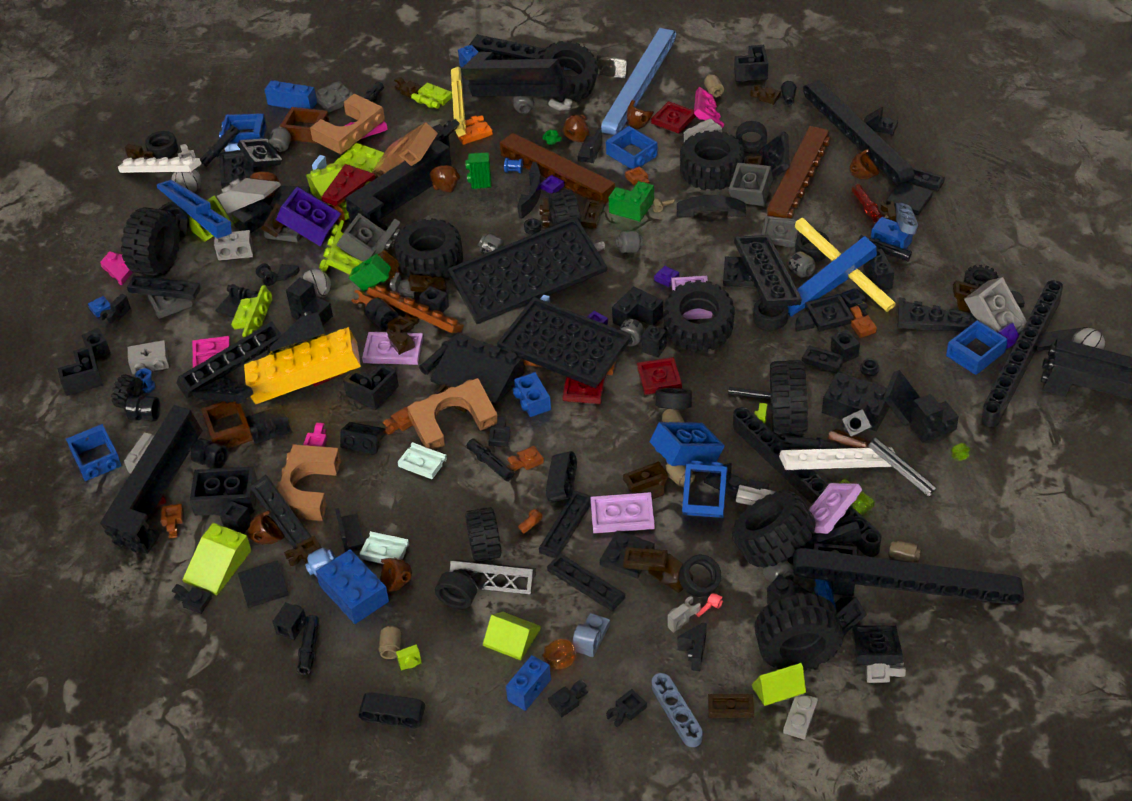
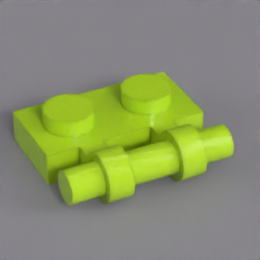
M427 82L418 90V94H412L411 99L415 100L416 103L426 104L429 108L439 109L440 104L444 106L452 99V92Z

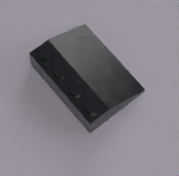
M308 311L301 314L302 316L269 348L266 356L324 336L325 331L318 312Z
M458 334L448 345L430 380L438 385L445 384L450 387H457L467 380L478 378L490 402L496 405L515 384L514 379L520 378L524 374V359L514 352H508L497 346Z

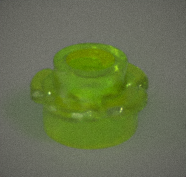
M960 443L951 449L952 457L954 459L957 458L959 461L964 460L969 456L968 453L971 449L965 443Z

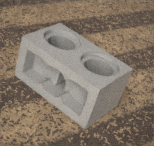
M250 230L232 232V234L218 239L215 237L214 246L218 261L253 257L254 245Z

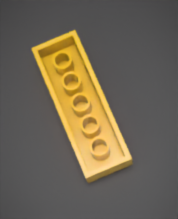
M347 327L244 364L245 383L253 391V395L250 397L256 405L361 367L357 341L350 328Z

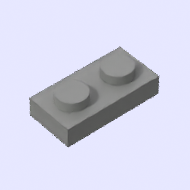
M805 694L795 696L784 726V734L806 739L818 704V698Z

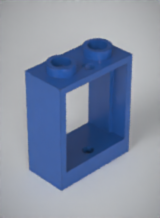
M264 114L226 115L225 120L222 121V131L219 132V139L232 125L238 130L254 129V131L238 133L231 143H238L239 140L264 139L267 127Z
M628 126L606 140V154L630 169H634L639 166L642 167L658 156V143ZM633 144L642 151L632 155L623 148Z
M977 320L948 342L946 356L977 375L1005 353L1008 339ZM976 338L991 347V349L984 355L979 356L965 346Z
M103 424L66 438L84 481L122 466ZM106 444L110 452L109 455L83 465L78 454Z
M691 461V464H686L683 515L724 518L727 467L723 466V463L713 462L711 465H703V462ZM691 471L721 473L719 507L689 505Z

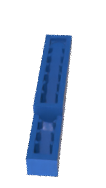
M173 180L157 184V188L214 237L218 239L232 234L231 221L211 210L210 202Z
M866 236L861 238L797 289L802 298L801 305L788 306V315L792 317L805 308V302L819 299L848 280V274L877 256V247Z

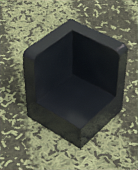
M232 501L220 515L223 527L242 534L248 530L252 521L248 507Z

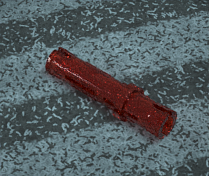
M860 184L855 185L858 190L852 187V193L864 207L865 213L870 215L874 223H877V217H884L883 214H881L877 204L872 202Z

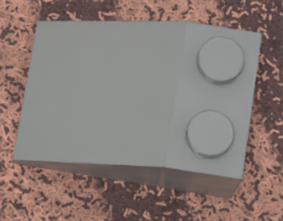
M238 178L230 182V185L222 188V193L217 197L228 214L264 199L280 187L281 184L275 181L250 178L240 181Z
M1003 277L987 281L964 298L973 316L996 332L1006 324L1013 322L1019 333L1027 322Z

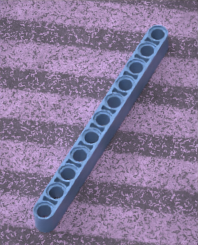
M659 28L605 116L601 126L602 133L615 135L622 131L628 121L627 108L631 100L635 101L633 106L636 107L671 49L676 38L675 30Z

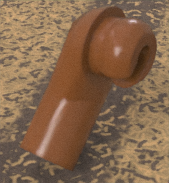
M532 509L529 512V517L518 525L523 534L542 520V513L537 509Z

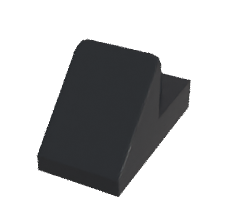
M883 107L865 117L864 122L876 132L893 135L898 126V120L882 117Z
M727 463L723 465L727 467L726 494L736 499L739 485L747 486L749 481L732 474V463ZM710 472L704 479V483L720 490L721 473Z
M701 623L678 637V650L689 651L688 661H692V670L694 671L701 670L707 636V623Z

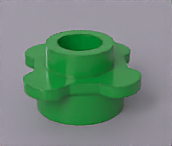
M553 129L546 131L545 135L542 136V139L546 140L548 145L562 140L558 136V131Z

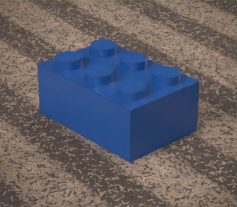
M659 422L650 439V443L655 447V450L671 466L691 464V461L703 462V465H711V463L717 462L725 447L703 423Z
M351 549L316 570L319 586L354 624L389 602L386 586Z

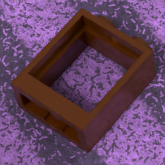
M291 107L280 127L289 131L293 141L317 143L312 140L310 127L295 126L294 123L297 121L315 124L320 119L330 123L328 111Z
M223 401L201 408L213 443L224 445L228 449L253 441L241 404L236 402L225 403ZM238 413L241 425L214 432L211 421Z

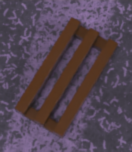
M838 429L830 431L828 439L854 448H869L870 440L856 435L850 437L849 433L847 434Z

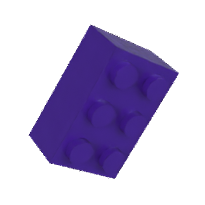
M296 187L281 206L276 220L321 247L334 225L337 224L341 213L299 187Z

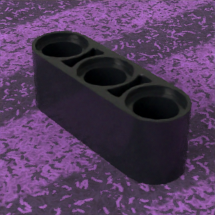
M573 451L552 456L546 485V496L551 503L567 500L572 497L577 469V458Z
M368 692L363 696L358 717L370 723L418 728L420 727L426 705L423 701L415 698Z

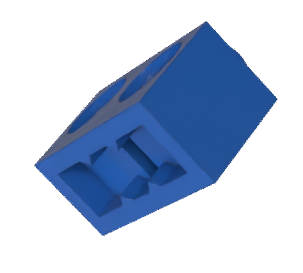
M535 372L514 379V396L516 399H520L523 411H527L530 417L551 410L550 396Z

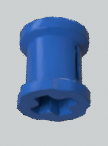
M505 158V173L514 171L522 174L523 159L510 160Z
M143 368L135 373V377L143 381V393H150L155 389V382L151 379V370Z

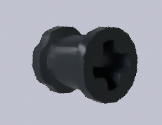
M263 263L256 268V275L263 279L264 285L270 286L276 283L277 274L271 271V267L268 264Z

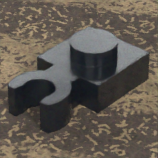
M631 689L615 701L617 708H610L606 716L608 720L613 716H617L618 718L614 720V725L618 727L623 723V718L627 717L632 720L645 710L647 702Z

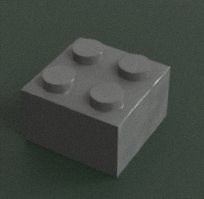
M737 163L729 187L730 197L741 200L746 204L765 206L773 182L771 166Z
M358 213L336 246L352 257L364 262L373 256L379 240L385 231Z

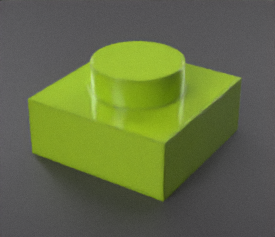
M760 403L759 410H755L754 415L765 425L767 404Z
M417 644L396 651L401 671L422 663Z

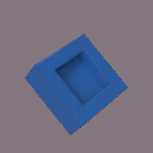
M104 296L88 303L89 309L97 318L100 317L102 311L111 309L110 303Z

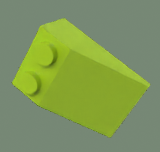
M333 163L327 165L324 169L312 170L310 174L306 175L311 193L317 199L322 201V195L342 167Z
M212 523L200 539L182 579L183 582L218 595L251 552L247 535Z

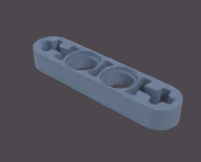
M896 203V220L900 230L907 234H916L918 223L911 206L904 203Z
M665 673L654 675L651 682L652 691L683 743L689 747L699 746L703 739L702 728L675 684ZM659 682L665 684V692L663 687L661 685H658ZM672 697L677 699L678 702L674 705H669L666 703V699ZM683 714L688 717V720L679 722L676 720V717ZM689 727H690L691 733H692L693 735H696V738H693L692 736H689V731H688V728H689Z

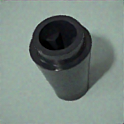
M785 81L781 86V92L786 105L794 103L797 86L793 81Z

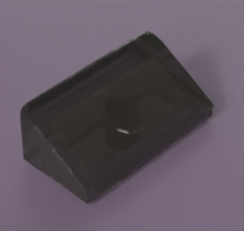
M597 55L598 75L626 78L628 59Z

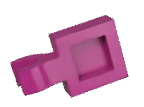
M317 422L314 432L307 433L303 445L325 447L327 442L326 429H323L325 424Z

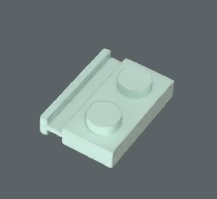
M412 442L410 449H407L399 459L398 466L433 479L447 458L446 454Z
M370 531V536L366 539L361 549L360 559L384 564L381 562V559L397 557L401 560L406 553V548L409 547V540Z

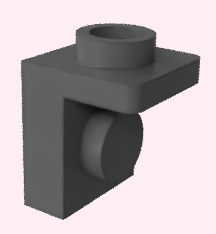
M396 272L394 279L390 281V289L399 292L400 296L404 298L414 299L417 292L410 291L409 281L401 280L400 273Z

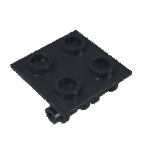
M235 284L228 285L227 291L229 295L215 311L234 318L241 299L257 297L258 292L244 287L239 288Z
M282 405L246 417L255 444L292 432Z

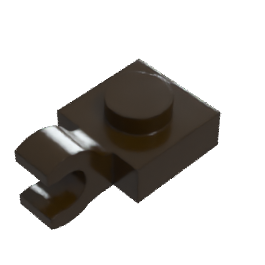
M399 76L394 79L398 83L395 85V88L400 90V94L411 98L413 93L418 94V90L422 88L421 85L412 81L406 83Z
M133 144L125 146L128 158L149 159L154 157L153 152L143 151L142 146Z
M881 201L880 209L884 212L883 217L896 222L894 201H891L890 205H885L884 201Z

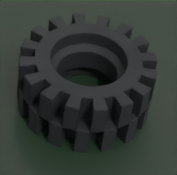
M974 265L973 268L969 267L966 270L964 283L980 287L989 280L997 279L998 275L996 271L994 272L993 268L988 269L989 266L984 268L982 265H979V267Z
M123 374L117 378L118 382L115 381L114 385L116 386L112 388L114 393L111 394V397H114L112 399L114 406L126 409L128 397L131 395L141 396L144 392L142 391L144 385H142L143 381L140 378Z

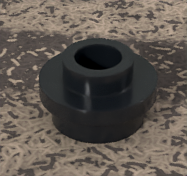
M865 359L860 365V371L866 376H874L879 372V365L874 359Z

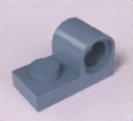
M590 613L585 624H579L575 630L573 650L594 657L610 626V619Z

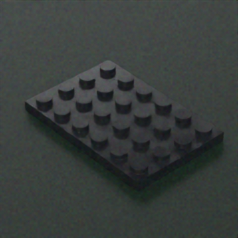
M533 297L497 342V347L508 352H514L522 356L524 360L596 388L631 341V334Z

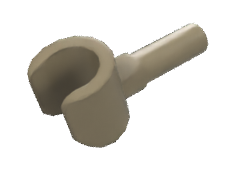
M655 199L653 201L654 212H661L663 206L673 204L675 200L661 201L660 199Z

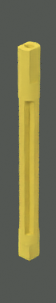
M460 67L451 69L454 119L460 123L455 131L458 137L466 134L462 71Z
M804 218L796 221L795 228L831 261L841 255ZM858 268L848 274V277L886 312L894 308L896 303Z

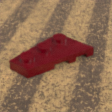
M345 164L322 195V202L339 206L346 201L345 198L357 189L364 187L368 181L372 182L375 180L376 175Z

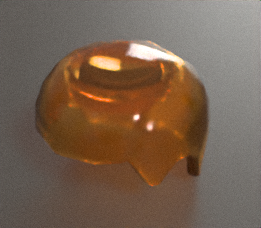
M558 639L544 647V654L542 656L552 669H567L576 658V648L569 640Z

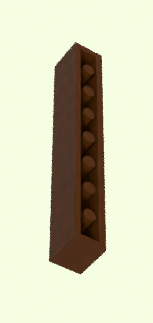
M809 126L790 163V167L787 169L767 208V216L793 219L795 208L798 209L800 198L804 197L805 188L809 187L811 177H814L816 167H819L821 157H824L826 147L830 145L831 137H829V130Z
M511 133L500 142L501 156L510 160H519L521 158L523 159V167L529 170L532 162H536L541 176L548 178L550 175H553L564 181L565 188L571 189L587 199L604 201V205L609 202L608 197L615 189V183L515 133Z

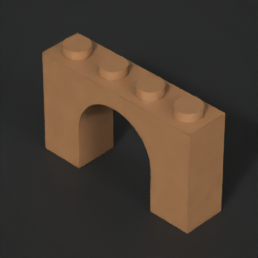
M353 94L344 101L345 113L358 121L349 126H335L320 119L310 127L312 140L342 154L385 120L382 106Z
M427 122L423 123L391 144L372 173L378 178L404 161L411 166L419 162L438 133Z
M478 378L467 380L462 385L450 387L440 394H433L425 400L416 401L407 406L408 416L423 446L432 450L445 446L444 436L436 422V417L447 407L460 406L467 409L473 416L480 431L497 424V413Z
M293 444L291 452H288L287 463L282 468V478L277 483L276 488L299 519L323 521L327 508L325 494L301 491L294 486L301 478L311 474L337 476L341 464L339 448Z

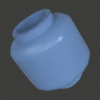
M320 548L310 553L307 557L308 563L305 564L307 571L310 575L314 574L317 577L316 570L334 560L336 556L331 549L327 550L326 548Z

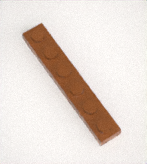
M383 285L368 287V295L374 298H381L387 304L450 333L462 332L464 325L458 323L457 319L445 317L440 311H432L429 309V306L417 304L412 298H404L400 296L399 292L386 290L387 287Z

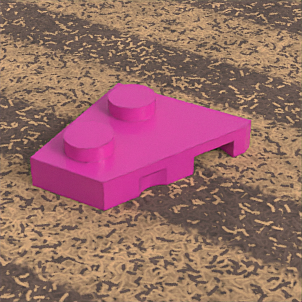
M109 251L100 262L101 267L109 272L112 278L115 277L120 285H123L133 273L125 265L122 254Z
M230 337L192 340L193 368L231 346Z

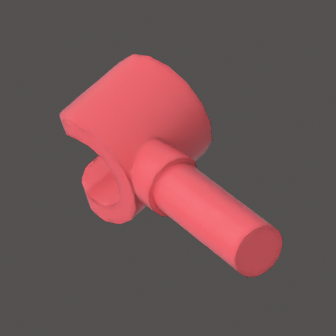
M712 593L705 606L696 615L700 617L712 606L719 609L723 604L722 597Z

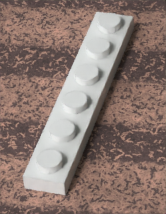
M155 157L149 159L127 158L118 166L120 173L191 172L201 165V161L199 158L192 157L181 159L179 157L172 159L167 157L156 159Z
M870 448L781 450L779 455L785 470L892 467Z

